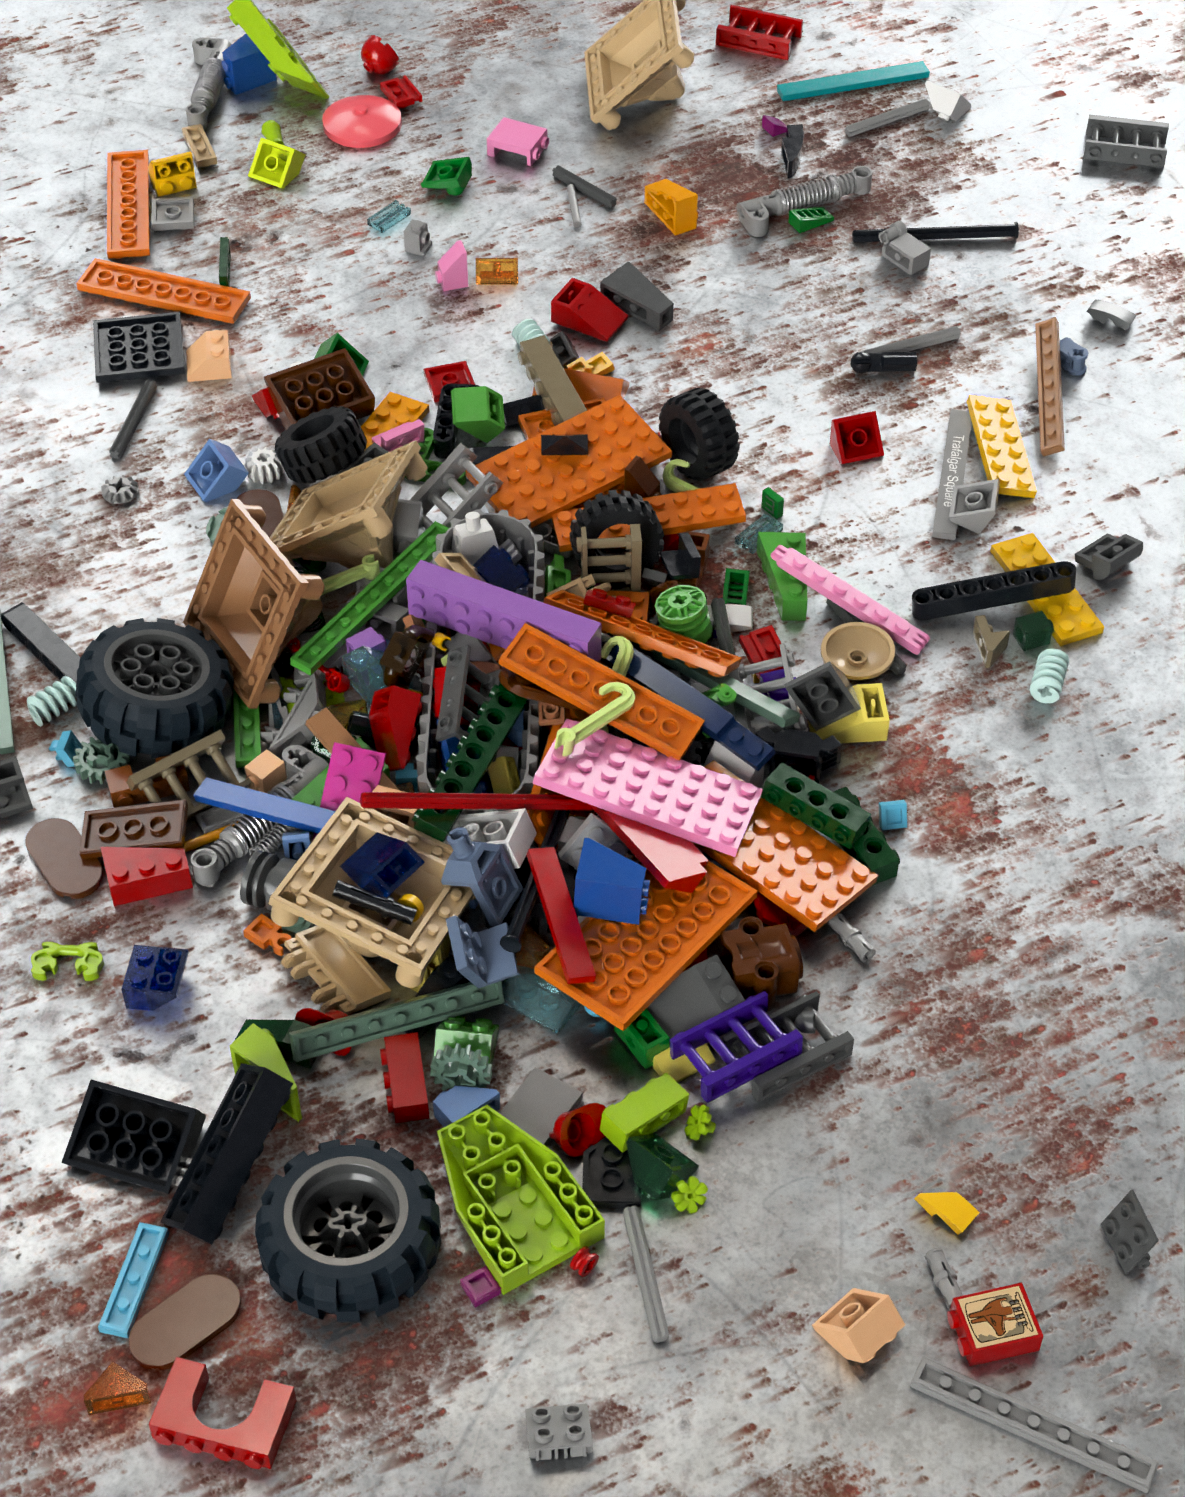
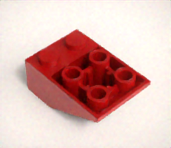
M571 278L551 300V322L606 342L612 338L628 319V315L593 285L575 278Z
M394 685L374 692L369 712L376 751L386 753L385 763L389 766L390 772L404 769L410 760V742L416 734V727L414 725L416 717L420 714L422 703L420 702L422 694Z

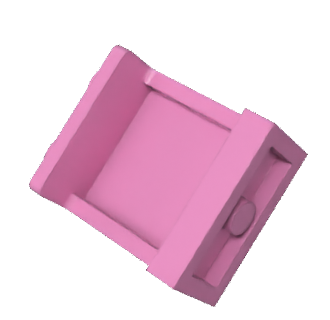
M504 117L487 137V156L495 157L502 149L526 156L527 166H532L549 145L547 129Z

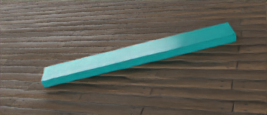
M924 61L778 84L777 92L784 102L928 78L930 71Z

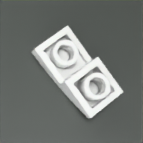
M725 604L731 633L753 629V608L751 606ZM707 605L710 620L714 621L711 605Z

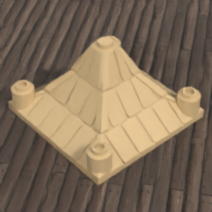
M643 0L584 52L590 117L595 124L600 123L607 130L616 129L621 122V115L616 111L619 107H626L647 99L651 101L675 100L684 94L685 83L680 68H688L694 61L693 51L682 42L678 12L685 7L686 0Z
M415 440L303 489L270 536L271 541L293 567H295V564L291 559L302 557L303 560L335 562L350 569L362 564L364 556L373 554L375 561H379V566L386 568L393 560L392 522L402 488L400 484L405 476L408 480L418 481L426 475L425 471L428 469L419 454L421 447Z
M346 797L270 896L269 905L272 906L271 919L275 924L282 927H290L297 923L299 917H302L340 936L354 951L362 956H381L397 964L395 976L398 983L408 988H414L422 983L428 963L449 933L446 918L455 915L459 918L470 900H474L476 897L470 887L449 886L441 883L447 860L453 852L450 845L374 809H364L359 802ZM388 854H393L396 857V863L391 866L385 893L386 898L389 896L393 897L394 901L397 902L404 894L415 895L423 903L424 913L416 922H412L411 926L389 917L387 919L382 918V915L333 897L332 894L338 879L380 895L386 868L384 858Z

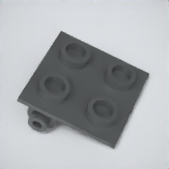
M1130 1190L1101 1223L1125 1274H1128L1137 1265L1140 1269L1148 1267L1151 1258L1148 1252L1159 1241L1134 1190Z

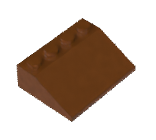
M346 348L264 376V381L285 430L290 425L297 423L301 418H305L309 414L319 412L325 408L330 409L335 406L347 407L353 411L357 420L371 415L375 409V396Z

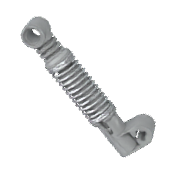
M197 38L192 42L194 61L203 66L191 95V104L186 107L188 126L201 124L204 130L208 127V115L216 105L225 78V71L222 67V52L232 45L226 39Z
M857 166L851 173L845 175H829L826 178L822 177V179L818 178V180L797 184V186L793 185L788 188L777 189L769 195L737 203L738 218L751 236L763 237L769 231V216H783L787 213L789 214L788 211L797 208H812V206L816 207L825 203L840 200L842 196L852 193L858 195L869 193L871 191L872 170L867 166Z
M301 745L288 746L282 752V760L285 762L286 775L289 780L280 782L267 793L292 799L329 764L323 758ZM245 814L240 815L238 819L234 820V823L232 822L230 826L222 830L217 841L208 848L198 849L191 855L190 861L195 881L200 885H211L217 882L220 878V871L231 863L233 859L245 856L249 849L255 843H258L261 837H264L277 823L249 815L244 816Z

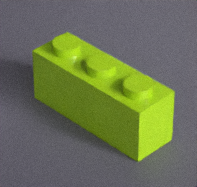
M666 1072L658 1078L649 1080L638 1091H631L617 1104H611L606 1107L602 1113L600 1131L623 1153L685 1113L690 1094Z

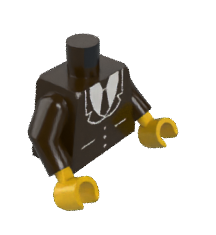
M411 625L403 632L396 631L380 660L384 684L387 687L394 685L422 694V697V692L408 689L430 645L429 643L432 642L433 646L446 651L447 648L442 646V642L445 639L451 641V638L441 632L434 634L433 631L418 625Z

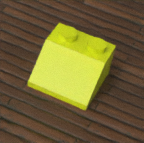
M261 138L248 177L284 189L299 175L306 154Z

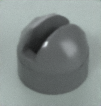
M803 1011L797 1015L795 1025L800 1032L815 1033V1011Z

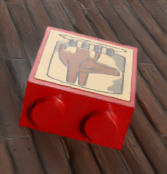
M1022 1282L955 1297L952 1299L950 1311H947L949 1325L951 1329H956L959 1337L957 1339L959 1352L962 1357L966 1356L970 1367L1040 1350L1044 1336Z

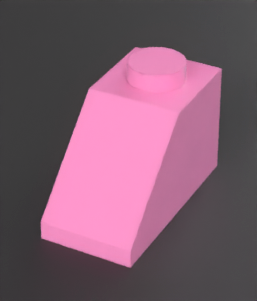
M461 240L457 241L438 261V271H435V278L437 284H441L443 291L468 287L467 252Z

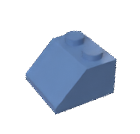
M212 439L207 441L184 473L205 502L236 491L249 474L229 446Z

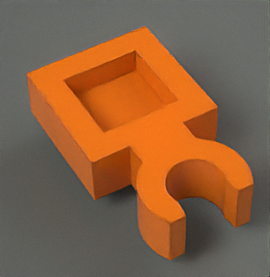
M262 913L243 930L245 938L263 950L269 945L272 946L274 953L278 956L284 955L283 947L280 945L284 944L286 940L292 939L289 934L282 932V926L275 924Z

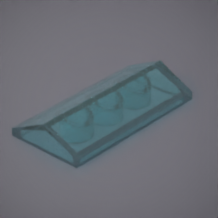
M515 953L519 975L502 980L505 1001L503 1004L558 1034L582 1004L534 973L536 964Z

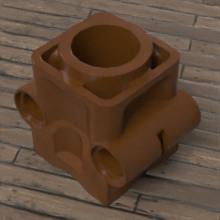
M750 916L740 921L738 929L721 932L723 951L719 959L745 1000L752 995L756 996L765 991L768 994L767 1012L775 1007L776 996L796 993L798 991V981L803 977L802 955L798 941L794 935H790L786 923L763 927L760 919Z

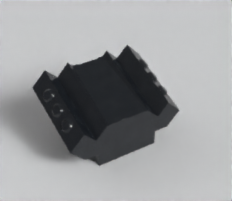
M768 726L756 732V736L775 750V754L767 762L770 765L768 776L782 762L808 778L810 775L815 776V782L819 783L820 774L841 761L842 744L833 735L822 740L814 732L784 728L774 733Z

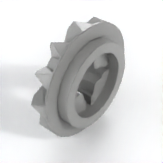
M122 475L118 478L113 476L112 480H105L101 490L102 496L106 501L122 504L133 500L139 492L137 481H134L132 476L125 478Z

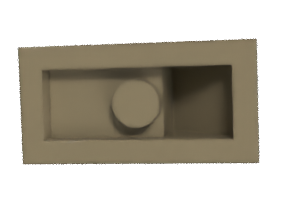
M985 615L975 616L973 635L985 668H990L1007 648L1010 631L993 632V627L991 624L988 625Z

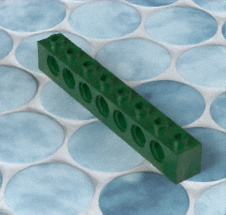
M494 684L488 696L491 700L483 702L478 712L480 718H473L467 730L470 733L469 736H462L456 748L459 750L458 754L454 752L451 754L446 763L448 770L446 772L441 770L435 781L437 788L435 790L430 788L428 793H474L525 708L528 699L510 692L502 684ZM417 809L412 821L416 822L414 829L444 843L463 809Z

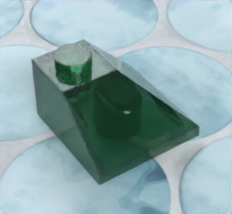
M656 1133L629 1137L626 1142L634 1183L643 1189L642 1193L651 1200L656 1201L670 1198L672 1193L678 1190L676 1183L680 1180L686 1182L699 1167V1165Z

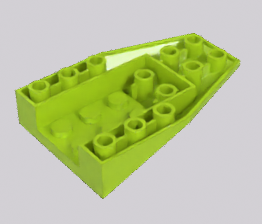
M485 1105L437 1131L456 1213L487 1268L501 1287L503 1295L574 1256L582 1247H590L605 1238V1219L560 1157L490 1106Z

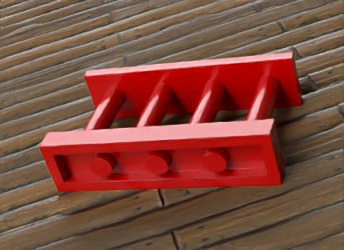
M731 5L729 26L719 24L716 28V45L788 60L791 53L790 39L791 37H802L803 20ZM737 25H741L748 28L746 30H743L736 27ZM755 29L764 30L766 32L762 34L754 31ZM773 33L783 34L784 36L781 38L772 35Z

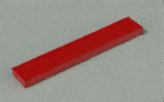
M555 848L528 849L527 858L567 984L594 982L596 974Z

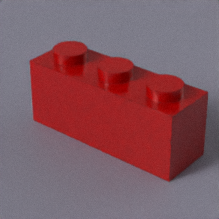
M418 1032L384 1037L385 1048L380 1049L382 1066H388V1072H383L385 1089H391V1095L386 1096L388 1113L394 1112L395 1124L430 1119Z

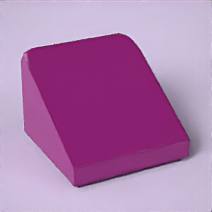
M767 115L762 116V128L772 137L786 132L787 126L781 120Z

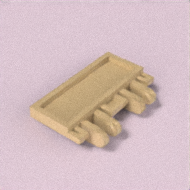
M314 926L296 933L294 938L285 941L284 945L291 953L286 954L282 958L281 964L285 969L293 967L290 975L297 980L310 975L321 989L316 990L312 994L311 1000L317 1005L323 1003L321 1007L322 1013L330 1010H341L349 1015L390 998L392 990L367 961L340 936L327 931L323 927Z

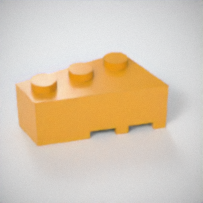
M668 179L645 186L644 203L675 236L697 228L698 194Z

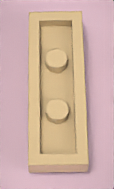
M197 124L183 127L184 139L197 167H208L217 164V157L202 125Z

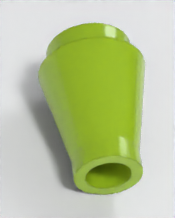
M268 120L263 123L262 135L267 140L284 145L280 125L274 120Z

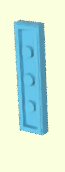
M139 1223L99 1323V1332L129 1338L130 1331L135 1323L168 1238V1228Z

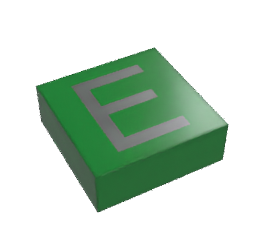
M767 487L762 490L761 508L775 519H779L783 516L784 498Z

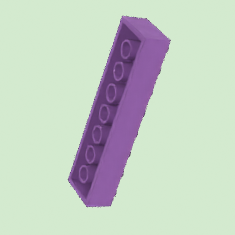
M423 560L418 562L406 578L409 614L417 618L430 621L507 649L523 625L527 623L597 662L601 659L600 622Z

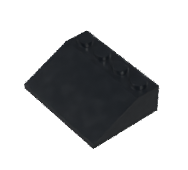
M91 1079L61 1163L170 1195L178 1176L182 1172V1168L186 1165L187 1158L190 1157L197 1144L206 1115L195 1108Z

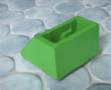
M487 386L454 388L451 390L453 425L457 428L464 430L485 443L490 442L505 430L502 395Z
M462 1016L449 1017L443 1020L436 1028L434 1056H436L438 1049L444 1051L445 1045H449L453 1049L456 1043H459L461 1048L471 1045L472 1051L482 1050L480 1056H488V1063L492 1064L499 1024H492V1020L478 1018L476 1022L465 1021V1017Z

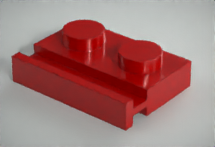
M406 75L403 76V79L394 78L380 83V90L399 109L413 105L415 101L423 102L422 94Z
M772 625L749 632L748 635L739 636V643L750 664L781 657L779 644L782 643ZM779 667L755 674L758 680H760V674L784 669V667Z

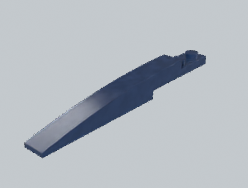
M615 645L606 659L601 658L600 660L612 668L619 652V646ZM633 648V658L626 678L704 719L705 722L701 730L755 770L759 771L775 754L774 748L738 723L731 713Z

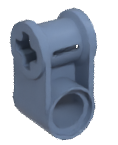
M1063 338L1060 340L1061 368L1073 376L1084 375L1087 370L1085 360L1088 358V350L1075 343L1071 338Z

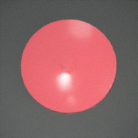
M356 95L340 99L331 104L325 110L322 117L323 130L326 136L337 144L352 148H368L384 144L393 139L399 133L402 126L399 108L385 98L372 95Z

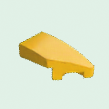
M603 351L587 361L580 357L566 365L567 369L603 376L615 370L613 363Z
M957 1192L920 1193L914 1198L931 1216L937 1214L957 1235L961 1234L980 1213Z

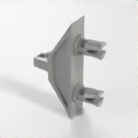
M316 672L311 675L303 690L287 687L290 693L284 692V700L286 703L295 704L282 727L279 729L264 726L267 732L260 733V738L263 742L272 743L268 750L281 760L282 752L286 747L291 745L305 747L316 739L315 735L305 725L306 720L327 708L325 685Z

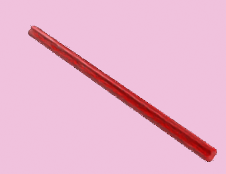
M363 792L360 796V804L364 809L513 810L525 808L526 810L594 811L589 804L563 794Z

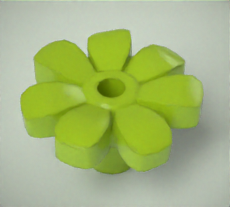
M703 1104L701 1107L694 1105L691 1108L692 1116H688L686 1123L688 1126L684 1130L686 1136L690 1137V1139L697 1141L701 1134L706 1135L708 1132L713 1133L715 1131L716 1123L711 1121L710 1107Z
M690 1176L687 1183L684 1180L676 1183L678 1191H674L671 1195V1199L676 1203V1209L682 1212L687 1208L690 1214L697 1212V1203L703 1205L707 1199L703 1195L708 1191L705 1183H699L698 1178L695 1176Z

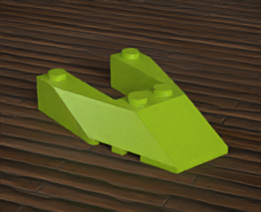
M234 0L227 7L231 13L229 16L231 21L236 26L239 24L268 59L270 69L283 82L287 80L292 86L325 99L330 97L278 27L269 18L266 19L252 0Z

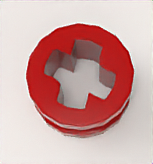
M584 1246L573 1257L570 1268L574 1271L578 1269V1274L581 1277H585L596 1266L599 1256L596 1253L590 1254V1249Z

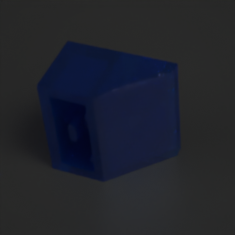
M493 545L473 564L474 569L487 583L520 595L528 593L529 574L521 565H514V562L511 560L512 557L504 548L499 550Z
M377 832L343 862L340 867L360 888L388 898L425 862L407 842Z
M134 945L121 988L126 1009L154 1011L177 998L189 954L188 949Z

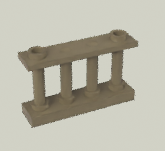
M630 524V534L618 538L587 539L586 527H581V537H576L577 552H581V578L590 575L588 574V566L626 565L629 569L625 570V572L592 574L596 583L625 582V584H629L625 589L611 591L641 592L642 538L640 524ZM616 547L630 549L629 552H625V555L588 557L587 550Z
M220 729L130 775L126 783L131 791L137 788L140 791L143 790L150 803H159L162 801L153 787V780L162 776L163 779H167L178 800L186 799L188 803L187 820L195 817L194 815L214 806L204 803L194 806L175 774L177 772L176 768L182 765L189 767L200 786L206 775L198 763V757L207 753L208 756H212L227 783L248 788L251 781L248 778L239 783L220 751L222 749L221 745L226 739Z

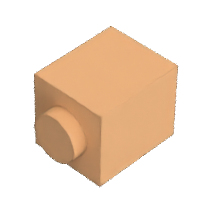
M267 749L244 766L246 779H250L251 784L249 787L253 790L267 793L274 786L287 779L285 762Z

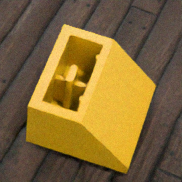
M191 151L150 162L148 166L150 182L157 197L197 188Z

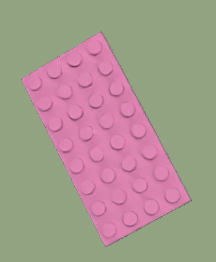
M566 719L561 728H572L580 722ZM597 730L576 744L573 752L568 756H562L564 745L554 749L555 738L534 775L532 784L733 857L736 856L763 791L762 788L756 787L751 783L739 781L726 774L706 769L701 765H695L684 760L679 761L651 747L639 745L628 739L611 735L603 730Z

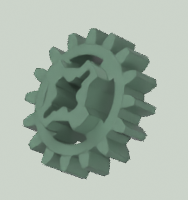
M90 737V743L81 742L82 749L76 748V756H73L76 773L81 775L82 780L89 777V781L92 784L95 780H99L100 784H103L106 779L104 771L126 766L130 762L129 754L120 752L116 744L111 743L107 746L101 740H95L93 737Z
M456 1043L453 1049L449 1045H445L444 1051L437 1050L436 1056L432 1058L430 1076L435 1077V1084H443L441 1089L443 1091L454 1086L486 1088L487 1084L491 1082L493 1065L488 1063V1056H480L482 1050L472 1051L471 1045L461 1048L460 1044Z

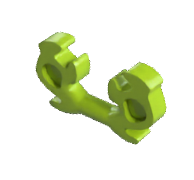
M43 942V949L34 952L31 956L32 976L41 981L47 980L46 972L52 971L54 975L57 973L58 964L56 958L59 956L81 957L76 960L75 968L77 975L84 971L82 974L85 981L98 979L99 973L104 966L103 956L98 952V946L95 942H86L80 945H60L55 942Z

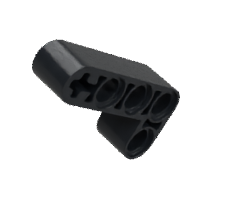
M452 383L442 387L433 432L434 454L436 457L446 459L456 446L459 428L453 425L451 390L454 388L479 387V385Z

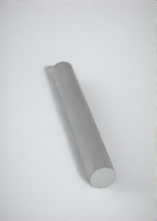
M569 184L567 192L573 226L579 228L582 224L576 190L573 184Z

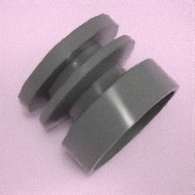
M263 850L254 852L243 872L240 885L241 901L244 904L254 905L257 908H263L266 905L268 911L271 912L272 906L269 905L270 896L296 864L297 860L282 858L280 860L277 854H268V852Z

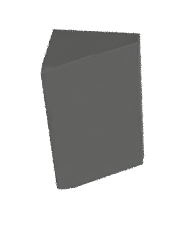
M563 331L550 339L553 344V351L563 368L567 369L566 365L579 358L571 340Z

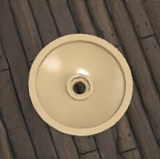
M850 622L836 626L825 635L821 643V657L824 664L830 661L844 673L847 679L866 680L877 677L890 668L895 658V645L892 638L883 629L869 623Z

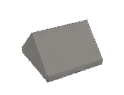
M999 479L953 486L949 514L950 521L980 534L996 514L1000 485Z

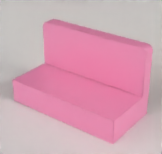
M420 419L411 423L406 422L372 437V443L375 442L390 452L415 440L418 443L423 442L424 423Z

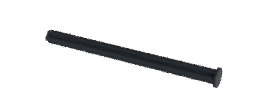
M1014 222V224L919 227L907 228V233L918 240L1014 237L1017 239L1019 225L1018 222ZM886 229L853 230L852 241L854 243L880 242L879 233Z
M570 810L554 811L540 848L554 847L556 849ZM532 871L507 934L500 940L501 947L508 952L515 953L521 950L522 942L520 940L539 894Z

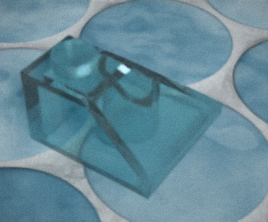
M361 646L341 656L343 674L347 675L352 687L371 707L374 692L387 688L383 682V670L380 666V660L384 651Z

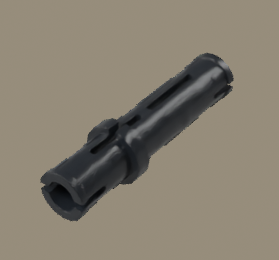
M339 879L332 894L333 897L382 915V918L387 919L389 917L410 926L417 912L416 908L396 902L393 897L379 896Z

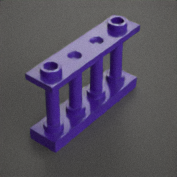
M765 991L756 996L748 997L744 1002L685 1032H679L670 1039V1057L674 1060L685 1054L703 1077L701 1078V1097L706 1103L802 1054L803 1036L795 1029L788 1034H783L766 1013L768 994ZM756 1018L774 1041L760 1046L742 1024ZM733 1030L751 1053L741 1058H736L719 1036ZM709 1042L726 1063V1066L712 1071L695 1049Z

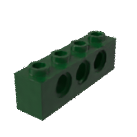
M782 762L765 780L761 798L848 849H851L865 833L871 817V813Z
M847 787L833 791L862 808L857 796L852 795ZM871 817L865 833L851 849L839 843L847 854L878 875L876 883L873 885L897 876L898 865L900 864L899 855L896 850H892L888 845L885 835L882 831H878Z

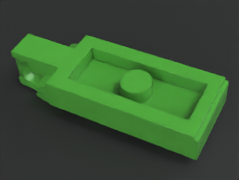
M555 554L553 561L546 567L545 597H547L546 593L571 582V570L564 569V556Z

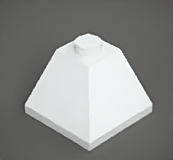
M926 81L925 85L933 110L938 113V118L947 122L949 119L957 121L971 108L972 104L960 93Z

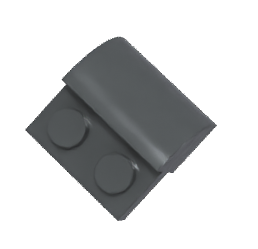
M1107 533L1075 553V562L1093 570L1094 579L1103 580L1138 558L1143 551V542L1127 534L1117 538Z
M16 756L0 761V819L33 809Z

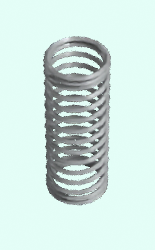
M277 823L258 843H255L249 849L250 856L259 849L275 854V851H278L283 846V843L279 842V840L282 842L281 836L283 832H293L292 829L295 831L300 829L284 825V828Z

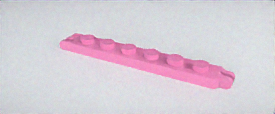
M778 545L771 553V558L776 561L779 568L865 623L883 629L893 641L913 654L918 655L929 642L930 637L928 634L795 549H787L783 545Z

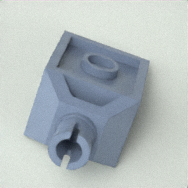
M455 828L449 832L450 836L446 837L453 852L447 860L441 883L449 886L470 887L489 925H500L523 887L502 845L473 842L466 828Z
M456 915L446 918L456 969L478 989L519 975L515 953L504 950L500 945L501 938L507 934L509 929L507 923L480 932H474L470 929L468 923H464Z

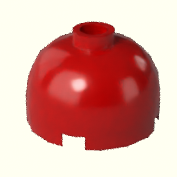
M371 35L361 49L363 67L369 73L374 72L381 75L390 73L399 64L397 62L399 57L388 43L383 45L380 42L382 38Z

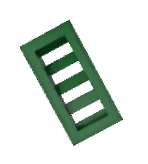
M824 207L802 208L789 211L788 223L799 233L834 221V217Z
M726 568L723 590L725 604L746 605L750 571ZM729 582L742 583L743 586H742V585L729 584ZM728 589L742 590L743 592L728 591ZM728 596L742 597V600H740V599H731V598H727V597H728Z

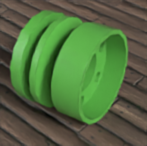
M691 585L674 586L662 592L656 599L655 610L660 627L702 643H706L711 637L712 625L708 613L707 600L704 592L698 587Z

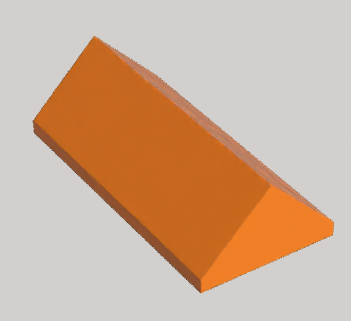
M564 368L582 402L602 397L607 401L617 395L625 398L629 388V382L624 379ZM533 388L532 396H536L537 393L535 388Z

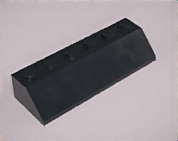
M241 1063L160 1223L210 1245L213 1244L214 1240L218 1239L222 1233L223 1222L227 1214L236 1205V1196L241 1187L248 1181L250 1169L255 1159L261 1155L264 1149L263 1143L268 1133L274 1129L277 1123V1115L281 1107L286 1104L290 1097L292 1082L265 1067Z

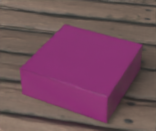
M487 1266L460 1279L461 1287L475 1308L501 1294V1287Z

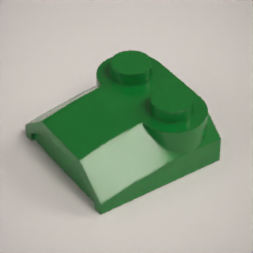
M470 157L433 161L426 177L421 182L422 188L446 190L448 194L453 196L462 194L472 176Z

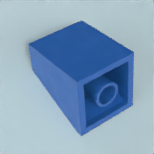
M244 34L222 52V67L225 71L224 83L235 95L277 80L276 74L268 66L270 62L247 34Z
M584 838L575 878L574 909L576 915L639 925L641 914L646 915L649 899L644 898V896L648 897L650 880H645L646 868L590 838Z

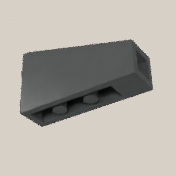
M630 262L617 268L616 271L600 282V292L622 311L660 331L673 321L674 303Z

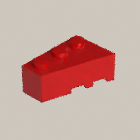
M101 847L114 906L193 888L184 848Z

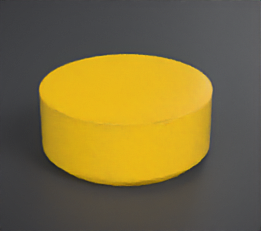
M404 894L397 901L417 909L413 922H416L424 913L423 903L415 895Z

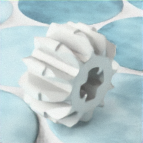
M265 447L263 450L257 448L256 452H249V456L245 458V468L249 472L248 478H251L254 483L260 481L262 485L265 482L272 484L273 479L280 480V475L283 474L284 468L275 453V449L268 450Z

